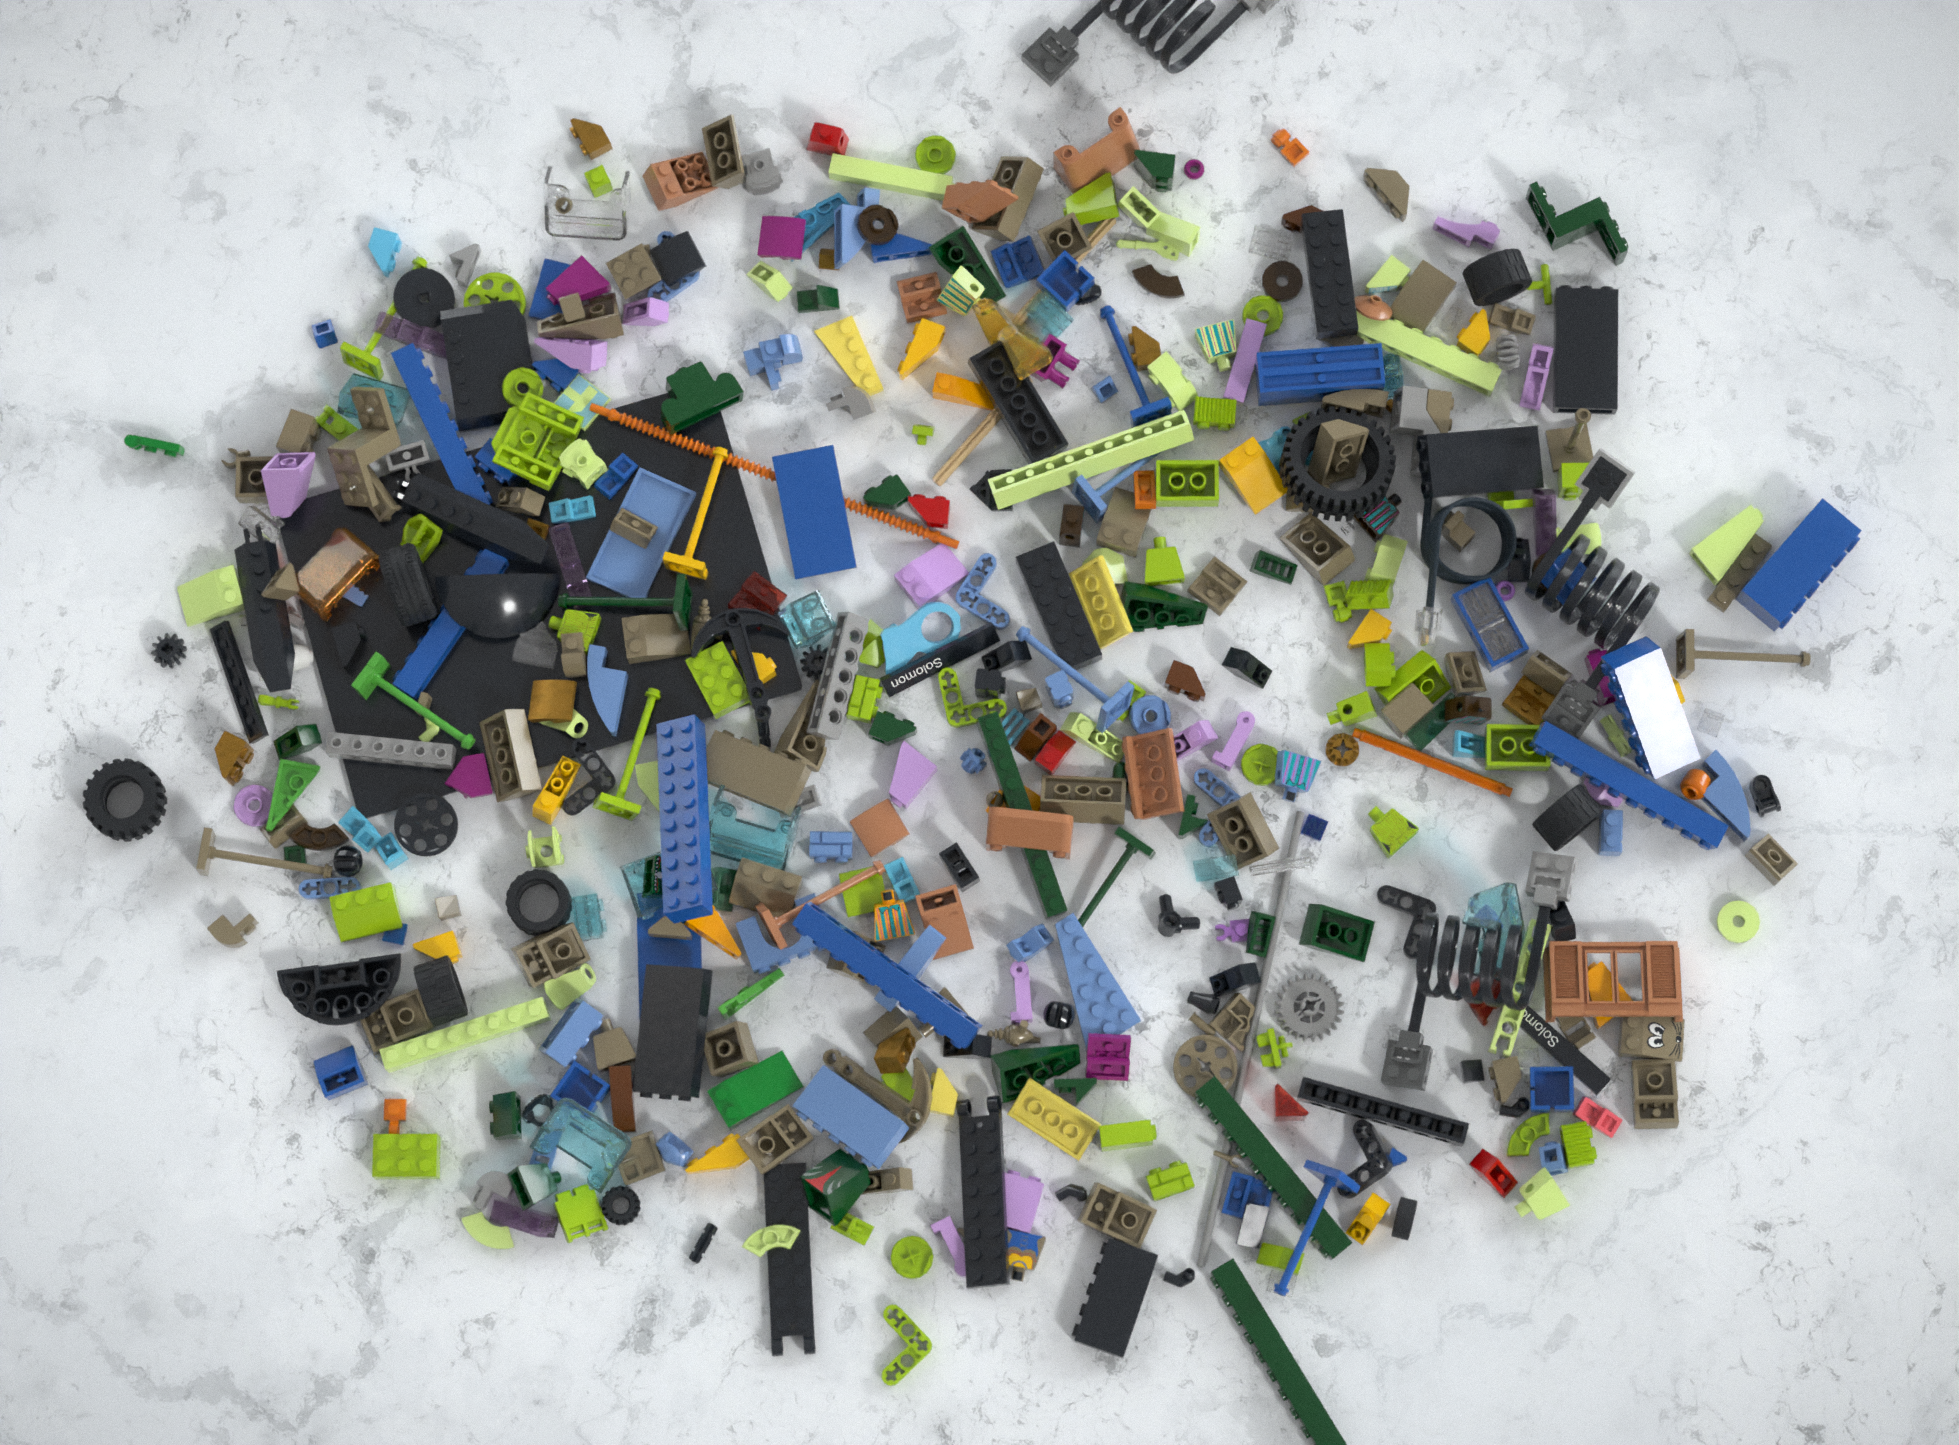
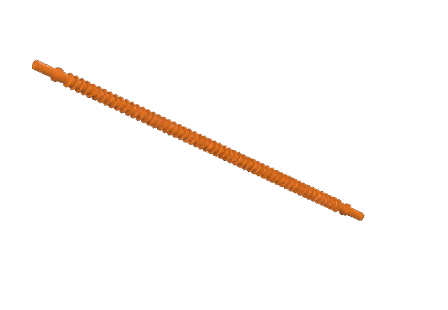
M594 403L590 406L589 411L608 417L610 421H618L620 425L624 423L626 427L631 426V429L637 428L636 430H642V433L648 432V435L653 434L654 438L658 436L660 440L664 438L665 442L669 440L670 444L675 442L676 446L680 444L681 448L687 447V450L693 449V452L703 453L704 457L709 455L710 459L712 457L715 458L712 454L716 448L715 446L710 448L709 444L705 446L704 442L701 444L698 440L694 442L693 438L689 440L687 436L682 437V434L676 435L674 433L670 435L668 431H665V428L660 429L659 425L657 427L654 426V423L649 425L648 421L644 423L643 419L639 421L637 417L632 418V415L626 416V413L621 414L613 408L610 410ZM732 453L728 454L727 459L723 458L722 463L725 461L726 465L730 463L732 467L737 466V469L743 468V471L754 472L755 476L759 474L760 478L765 476L766 480L770 478L771 482L776 481L775 471H772V468L766 469V466L761 467L760 463L755 465V462L750 463L749 459L744 461L743 457L739 459L738 455L734 457ZM850 497L844 498L846 509L849 508L850 512L855 510L856 514L860 512L861 516L864 514L867 518L871 516L872 520L878 519V522L883 521V524L889 523V526L894 525L895 529L900 527L901 531L905 529L906 533L909 531L912 535L916 533L917 537L921 535L923 539L928 538L933 543L937 544L939 542L955 549L958 548L960 541L941 535L939 531H931L929 527L925 529L923 525L917 526V523L912 524V521L907 522L906 519L901 520V517L896 518L895 514L890 516L889 512L885 514L884 510L880 512L878 508L872 509L873 506L867 507V504L856 503V500L851 501Z

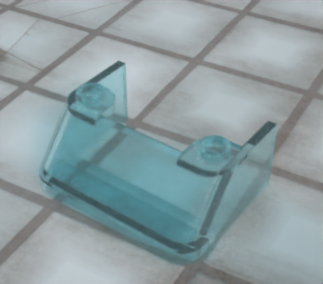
M721 784L712 803L709 817L710 853L737 862L745 858L784 871L797 834L802 807H797L792 821L781 820L777 824L776 830L737 819L736 808L732 804L722 801L725 785Z
M1506 882L1475 893L1473 897L1469 898L1468 909L1462 924L1481 927L1483 932L1482 937L1479 939V959L1473 976L1479 977L1480 960L1487 929L1495 930L1499 920L1503 927L1494 980L1500 981L1502 958L1511 924L1522 925L1523 942L1525 927L1518 889L1515 883Z

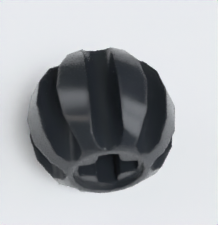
M349 845L337 849L333 859L335 871L345 877L358 874L363 864L360 850Z
M1051 1001L1043 1012L1045 1024L1058 1029L1069 1028L1075 1018L1073 1006L1064 1002Z

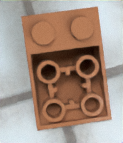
M703 152L650 164L642 175L658 211L677 207L719 188L712 186L708 162Z
M986 180L985 182L971 181V183L967 184L957 182L955 185L946 186L942 209L967 223H979L986 221L1018 200V196L1011 193L1010 189L997 185L998 183L994 180Z
M956 884L915 896L924 929L926 930L931 925L946 937L933 960L974 949Z

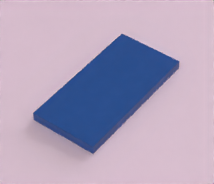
M834 445L773 456V466L795 579L857 568Z
M636 894L640 1020L646 964L702 968L701 936L688 927L686 928L691 933L692 940L650 937L648 929L665 916L663 914V899L642 898V894Z

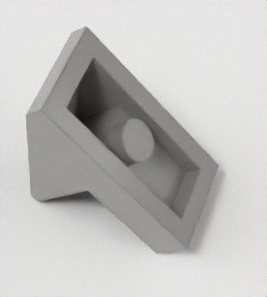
M472 244L449 255L452 262L462 265L457 268L455 275L460 286L467 288L481 254L479 244Z
M816 785L803 789L791 817L804 815L807 810L822 805ZM779 813L781 818H788V817H789V816H786V815H784V814Z

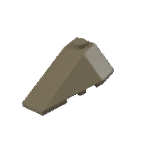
M610 293L589 299V304L583 306L584 318L566 322L563 313H557L538 321L539 337L605 340L624 335L616 294Z
M815 680L782 733L774 751L775 754L779 751L788 755L790 760L795 761L797 758L806 762V766L813 772H819L827 751L824 738L807 733L820 683L819 680Z

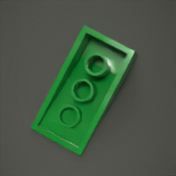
M780 1051L721 1082L707 1092L728 1128L732 1130L802 1089L804 1086L784 1052Z

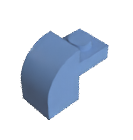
M794 334L779 335V338L761 341L758 344L763 364L781 360L783 366L802 362L803 360L798 336Z
M759 348L744 351L743 354L750 376L766 372L771 390L780 389L778 382L782 380L778 368L782 367L781 362L775 361L763 364Z
M1042 923L1031 928L1022 937L1012 940L1006 946L1009 949L1010 955L1019 963L1030 960L1055 940Z

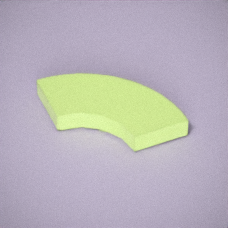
M483 1212L461 1218L468 1233L481 1244L495 1249L514 1248L508 1226L498 1227L492 1225L486 1220Z
M787 1225L768 1226L748 1237L742 1247L760 1258L766 1251L772 1248L783 1247L790 1250L801 1230Z

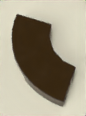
M1152 264L1132 270L1137 283L1147 292L1168 299L1185 296L1178 276L1169 277L1161 275L1154 269Z
M304 822L289 835V839L295 844L315 851L331 850L349 841V837L335 823L329 827L319 829L311 827Z

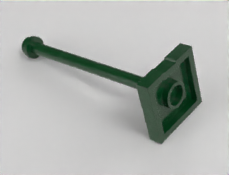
M677 574L675 596L673 598L568 597L567 593H563V595L558 597V605L563 607V609H567L568 605L673 606V612L680 631H688L693 594L686 574Z
M1120 826L1114 834L1127 843L1125 846L1126 850L1079 917L1078 921L1082 927H1084L1133 853L1136 854L1138 851L1150 860L1156 854L1154 849Z

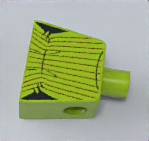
M568 609L565 611L563 619L551 616L549 628L559 630L557 638L560 642L561 634L582 632L584 652L588 655L589 644L593 645L601 622V616L598 613Z
M1376 806L1368 813V816L1375 822L1369 831L1388 859L1419 831L1416 825L1393 808L1384 814Z

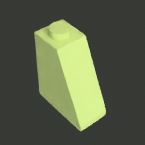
M1161 212L1160 216L1146 228V234L1189 257L1199 241L1200 227Z

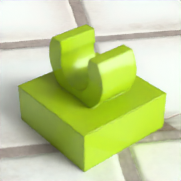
M914 424L912 428V434H918L917 445H926L927 436H933L935 426Z

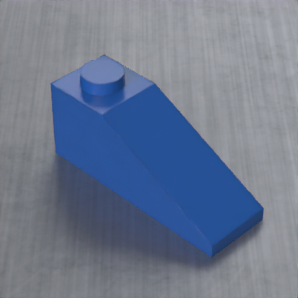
M896 233L892 241L885 245L877 246L871 244L873 263L933 255L928 248L932 244Z

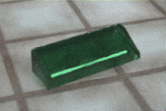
M1452 692L1406 734L1405 738L1418 751L1421 752L1451 723L1445 722V701L1456 698Z

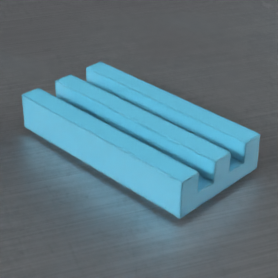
M1015 708L1002 722L1003 728H1005L1010 720L1017 716L1005 731L1006 736H1008L1020 720L1023 721V724L1008 740L1010 746L1030 723V720L1025 718Z

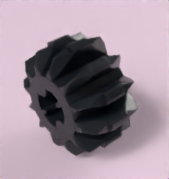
M165 633L164 639L158 636L157 640L159 643H152L155 650L151 651V654L156 656L154 661L160 663L162 668H165L168 664L170 669H173L175 662L180 666L181 662L179 659H186V655L182 653L187 651V647L183 646L184 640L182 638L178 639L176 634H173L170 638V635ZM169 647L173 649V651L170 650L171 654L165 652L168 651Z
M817 645V650L815 651L810 646V654L804 651L802 654L805 658L800 659V664L804 665L801 668L802 672H807L806 676L808 678L814 674L815 680H818L819 675H822L828 647L821 651V645ZM816 659H819V661H821V665L818 667L814 661Z

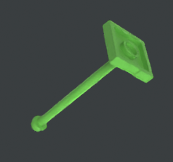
M375 652L351 686L366 700L378 685L462 742V748L470 749L475 742L473 735L468 734L466 736L384 680L383 677L391 666L378 652Z

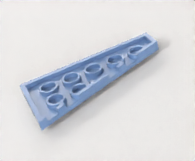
M1072 913L1057 922L1055 928L1087 1052L1088 1033L1120 1035L1139 1023L1141 1019L1076 916Z

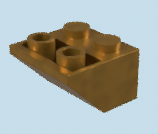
M224 731L214 749L222 777L230 785L234 786L236 782L238 783L244 774L242 770L245 765L252 761L254 749L246 741Z

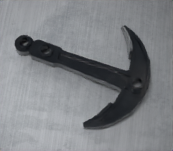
M734 608L723 611L708 620L697 633L692 647L691 658L695 659L704 648L713 643L715 637L725 633L728 634L746 683L745 689L751 708L755 710L754 717L758 722H767L771 717V708L767 705L768 698L763 683L758 676L746 628L760 627V631L775 632L785 636H789L791 632L780 620L758 609ZM733 619L736 621V623L731 624L729 620ZM758 694L760 698L756 699L753 695ZM759 713H765L766 717H760Z

